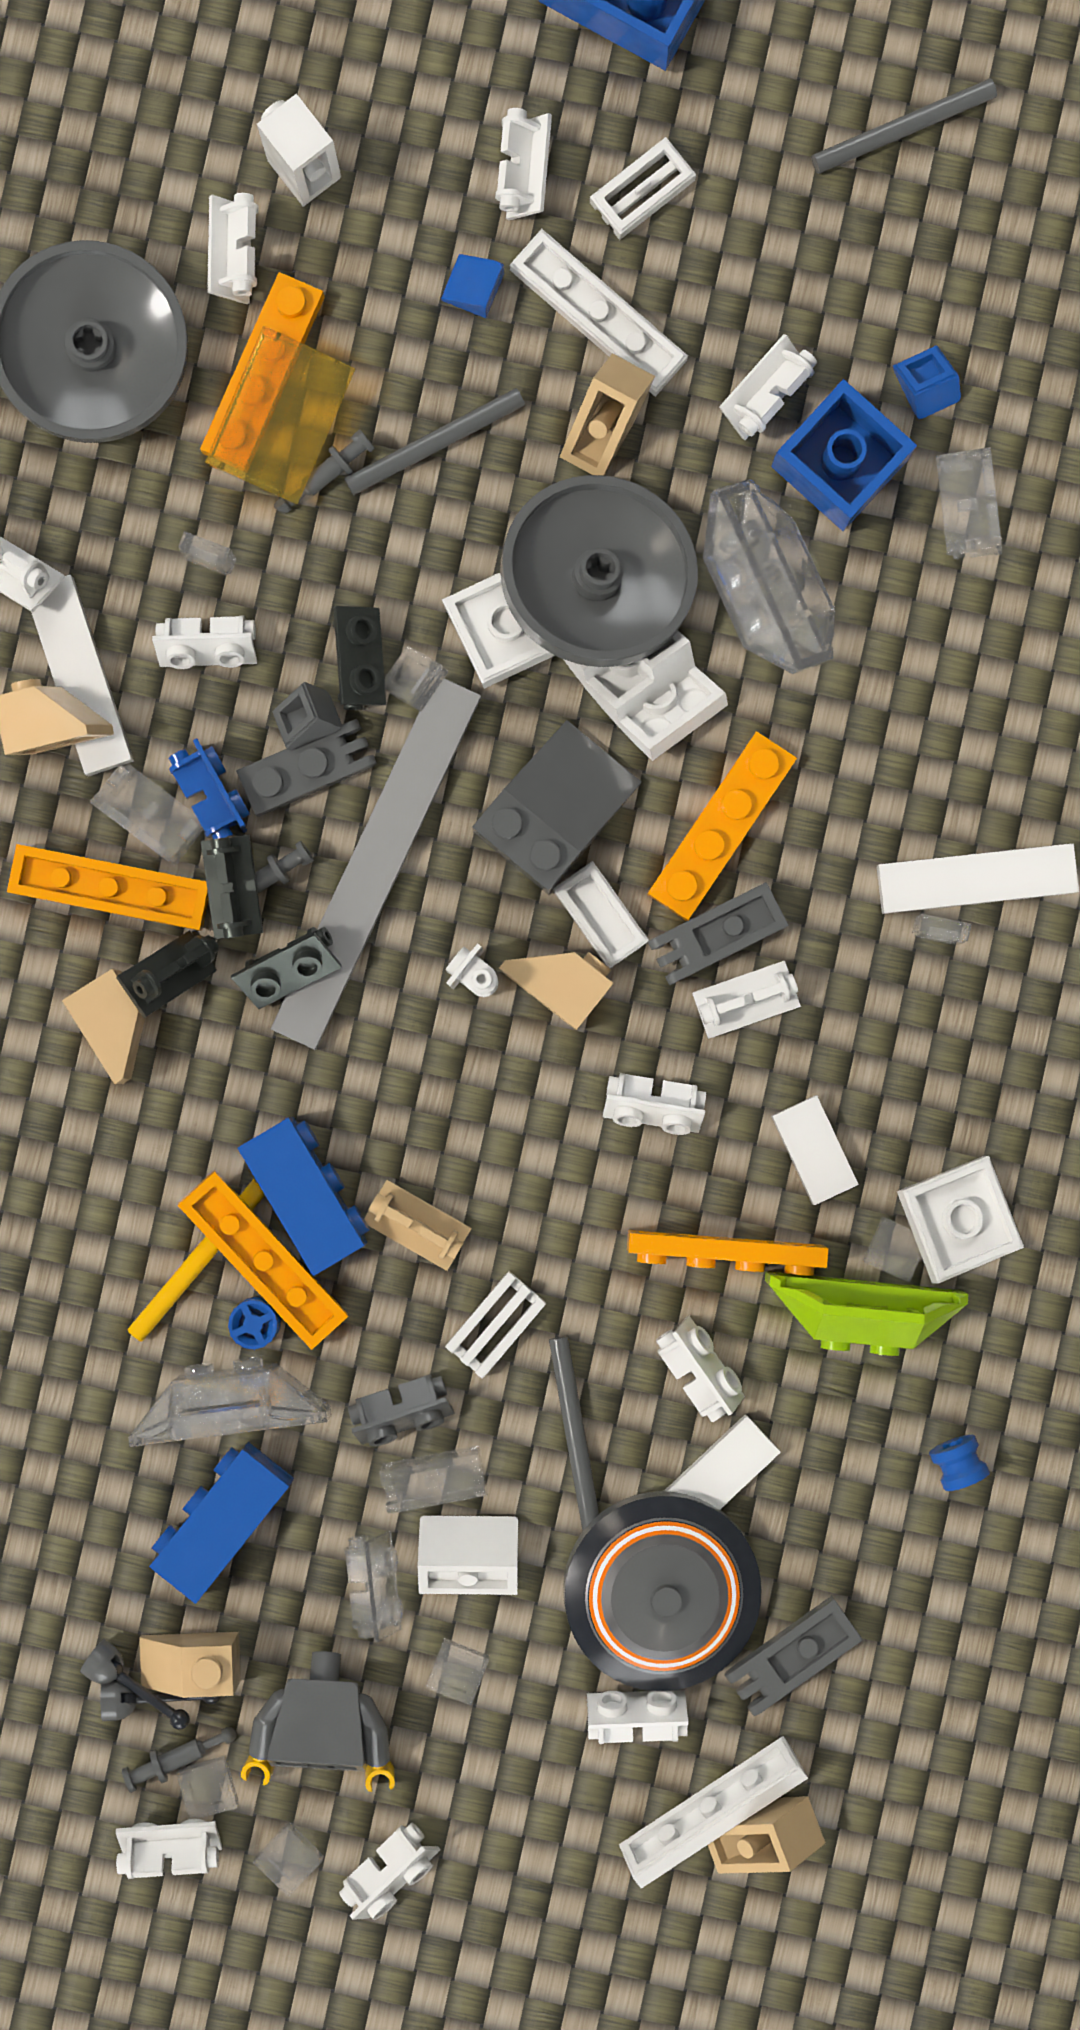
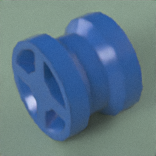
M263 1297L247 1298L234 1308L229 1317L228 1328L230 1336L236 1344L243 1348L254 1350L262 1348L277 1336L281 1329L282 1318Z
M975 1435L960 1436L930 1450L929 1455L932 1462L939 1465L943 1473L940 1482L945 1491H954L968 1487L989 1476L990 1471L987 1464L979 1460L976 1451L979 1444Z

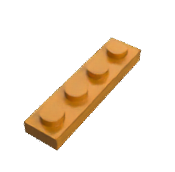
M278 272L201 445L200 450L204 455L245 473L248 472L324 301L325 295L322 290Z
M756 731L647 895L688 921L797 758Z
M16 844L7 892L11 894L198 931L203 930L209 900L206 881Z
M216 1170L178 1202L177 1206L311 1350L348 1317V1313Z
M628 1230L627 1251L628 1253H637V1262L666 1264L667 1256L686 1257V1266L715 1268L716 1260L736 1261V1270L765 1272V1263L785 1265L784 1273L813 1276L814 1267L827 1268L828 1248L820 1244Z

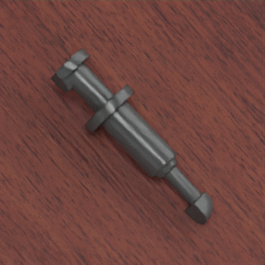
M359 429L351 437L353 441L340 452L334 446L330 447L328 450L331 456L301 480V488L286 500L281 497L276 501L274 508L281 513H287L305 495L312 494L314 496L343 471L351 475L354 471L349 463L366 449L372 452L375 447Z
M302 841L295 844L297 849L280 860L273 854L267 857L269 864L255 873L258 894L279 880L285 885L290 882L287 874L288 871L299 864L304 866L314 861L311 853Z
M226 1727L221 1729V1734L203 1742L194 1739L159 1755L156 1749L150 1751L151 1762L133 1770H130L129 1767L122 1769V1775L129 1792L136 1791L137 1784L155 1776L158 1777L161 1783L167 1782L168 1773L203 1758V1755L206 1753L205 1750L223 1742L226 1744L233 1742L237 1736L236 1730L232 1727Z

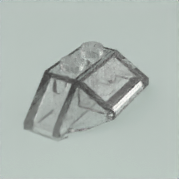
M752 479L715 489L710 493L703 560L743 648L791 674L832 660L834 648L831 645L835 629V608L795 521L774 500L762 494L760 487Z
M262 1357L234 1360L233 1369L214 1371V1363L190 1365L184 1367L185 1375H179L168 1385L128 1437L129 1447L325 1423L332 1416L331 1406L277 1363L263 1365Z

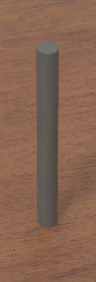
M989 78L822 150L811 156L813 166L816 172L820 174L997 97L996 86L993 80Z
M515 388L344 479L354 496L525 406L524 400L519 390Z
M568 1336L549 1339L583 1532L589 1523L599 1515L569 1339Z

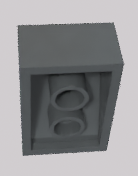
M566 720L472 826L473 833L549 895L642 782Z

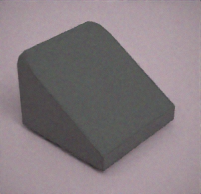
M303 682L272 711L285 747L289 750L333 734L342 728V723L329 692L307 682Z

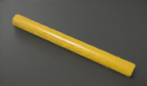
M253 1179L239 1196L253 1210L265 1194L258 1182ZM206 1236L127 1329L140 1342H143L219 1251Z

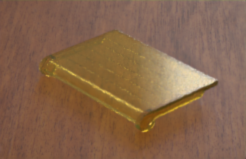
M263 326L205 460V464L298 505L356 368Z

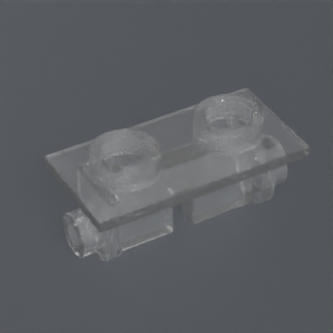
M385 1532L368 1540L366 1535L348 1538L349 1547L344 1549L348 1583H365V1590L350 1592L352 1627L358 1630L359 1638L374 1637V1642H380L400 1631L403 1618V1604L397 1593L395 1574L398 1568V1556L395 1548L392 1546L391 1532Z

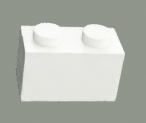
M297 94L286 102L279 100L265 110L261 121L257 123L267 160L304 207L341 178L334 142Z

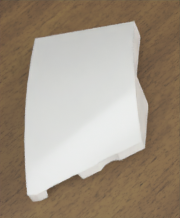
M679 631L669 642L653 654L626 665L594 667L564 660L600 707L652 761L728 706L726 693L695 666L690 641Z

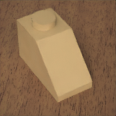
M612 353L592 379L560 454V458L592 475L605 476L635 422L655 376Z
M40 679L14 682L11 684L12 692L0 695V734L5 755H33L114 735L112 724L64 688L42 686Z
M573 952L505 960L499 967L501 972L574 1030L578 1029L613 985V982L606 978L611 969L589 952L584 958Z
M111 969L63 999L62 1002L113 1083L124 1084L132 1078L145 1018H143L116 979L122 972Z
M239 1632L141 1635V1685L147 1689L183 1698L233 1696L241 1681Z
M783 1797L776 1799L708 1844V1848L718 1874L791 1872L825 1844V1840L809 1797Z

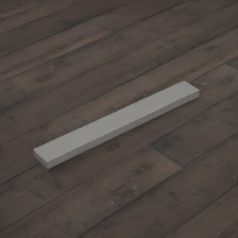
M436 675L318 929L325 927L329 931L333 944L327 948L341 963L342 967L286 995L271 1030L317 1050L478 707L481 695Z

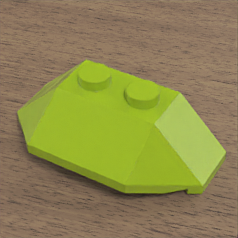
M766 1271L765 1282L813 1339L821 1340L820 1348L828 1350L850 1351L851 1343L870 1345L869 1352L873 1354L899 1356L900 1348L914 1349L968 1304L969 1294L957 1289L822 1276L792 1275Z

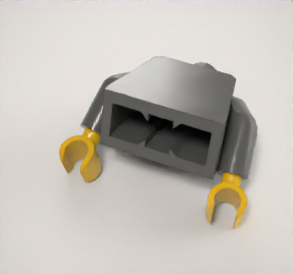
M327 1651L312 1652L310 1680L288 1679L285 1689L273 1692L253 1720L249 1745L250 1755L241 1771V1778L247 1781L251 1768L255 1766L264 1771L263 1785H267L275 1766L365 1772V1786L369 1792H373L372 1778L375 1775L383 1774L389 1778L390 1790L394 1788L395 1770L390 1762L387 1726L372 1697L360 1693L358 1683L339 1681L341 1654Z

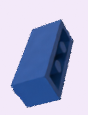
M288 1117L237 1149L311 1274L315 1276L365 1246L368 1241L363 1234L370 1231L359 1209L355 1205L348 1209L339 1191L345 1187L332 1164L328 1163L323 1166L313 1149L320 1145L310 1126L305 1120L298 1124L294 1117Z
M250 1442L245 1445L240 1453L233 1447L230 1448L213 1470L221 1476L210 1491L200 1486L182 1509L190 1515L179 1530L170 1524L151 1548L159 1555L149 1567L195 1604L294 1480L290 1474Z

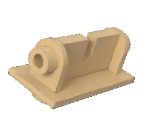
M386 1180L364 1218L367 1225L446 1271H448L472 1229L389 1180Z

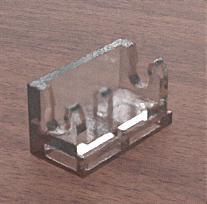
M991 447L936 455L947 555H953V559H964L1003 554Z
M129 763L126 767L121 764L97 795L95 794L90 801L91 804L175 866L203 831L194 812Z
M479 1446L384 1463L379 1472L381 1485L385 1487L386 1509L388 1514L488 1496Z

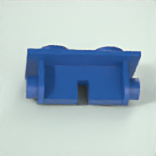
M196 738L193 742L198 750L197 752L189 755L187 750L183 749L169 757L172 764L169 770L174 775L186 799L204 791L207 797L191 806L207 838L232 837L233 833L230 828L236 824H239L243 833L247 832L242 819L249 816L250 813L238 791L234 789L227 793L218 776L226 773V770L213 746L203 750Z

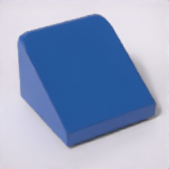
M459 254L441 301L487 318L504 276V264L495 260Z
M937 345L893 365L895 375L912 411L918 419L925 418L951 406L961 399L959 375Z

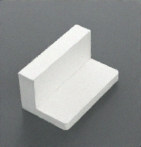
M422 1516L420 1518L418 1547L419 1594L517 1595L518 1519L512 1516Z

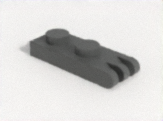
M358 719L342 724V728L333 734L293 750L284 749L236 770L255 815L260 817L376 766L377 762L374 755L362 757L357 761L352 756L369 747L366 737L356 739L350 743H347L345 737L353 735L362 729Z
M767 882L649 940L648 944L651 950H656L670 942L673 951L656 960L660 968L679 960L682 968L673 970L665 976L668 984L672 985L789 925Z
M831 1595L736 1663L724 1675L731 1684L740 1680L746 1674L750 1676L747 1681L736 1689V1692L744 1700L760 1690L762 1694L747 1707L753 1716H757L863 1639Z

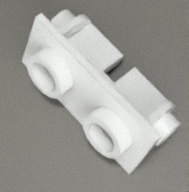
M510 108L508 109L507 116L502 119L501 152L511 156V161H500L498 188L495 198L500 201L499 208L506 211L507 220L544 211L552 115L549 113L527 119L526 110Z
M237 193L234 195V202L215 195L209 196L208 293L244 304L250 303L252 288L257 286V278L255 277V247H251V239L255 238L258 205L254 203V196L252 194Z
M783 334L719 408L742 439L746 440L756 432L762 433L766 429L765 425L784 405L782 398L786 394L792 396L807 378H811L814 375L813 367L817 364V360L806 350H802L799 353L788 336Z
M0 537V593L34 612L65 577L62 573Z
M244 615L210 617V633H202L201 618H165V623H156V636H152V641L160 667L188 669L192 666L220 665L233 668L242 664H257L253 640L256 638L255 621L245 620Z
M478 943L472 951L463 947L445 969L452 975L446 983L454 990L460 982L477 996L487 997L497 990L498 977L493 968L479 958L484 951Z
M785 961L692 993L708 1039L801 1007L796 994L798 992L796 981L792 973L789 974Z
M620 1073L619 1077L609 1076L607 1098L602 1117L613 1119L615 1123L626 1127H637L641 1124L659 1126L665 1132L675 1135H685L690 1132L699 1133L705 1115L706 1092L698 1091L697 1085L663 1080L661 1097L651 1095L653 1078Z
M688 1316L674 1332L669 1330L656 1339L660 1347L657 1352L676 1379L692 1371L696 1378L685 1384L683 1389L702 1417L707 1415L710 1421L714 1422L726 1413L728 1416L733 1414L745 1396L742 1393V1386L735 1372L731 1368L725 1367L713 1351L714 1346L709 1334L702 1327L696 1326L691 1317Z
M685 1690L587 1693L589 1740L598 1739L599 1744L633 1742V1727H642L643 1742H678V1736H687L688 1715Z
M188 1819L181 1824L158 1826L153 1823L143 1822L137 1823L131 1828L116 1829V1836L122 1853L117 1854V1873L126 1874L128 1879L163 1876L164 1858H172L171 1871L173 1875L209 1873L210 1868L219 1866V1850H222V1843L215 1821L206 1822L201 1819Z
M410 1823L407 1827L401 1825L376 1850L387 1866L381 1870L374 1859L368 1857L343 1881L344 1888L339 1892L340 1896L350 1907H353L355 1904L359 1906L350 1915L352 1920L370 1917L373 1920L380 1918L396 1903L397 1899L394 1897V1894L406 1883L409 1885L417 1883L433 1867L430 1860L440 1851V1848L438 1846H422L420 1842L425 1838L424 1834L414 1823Z

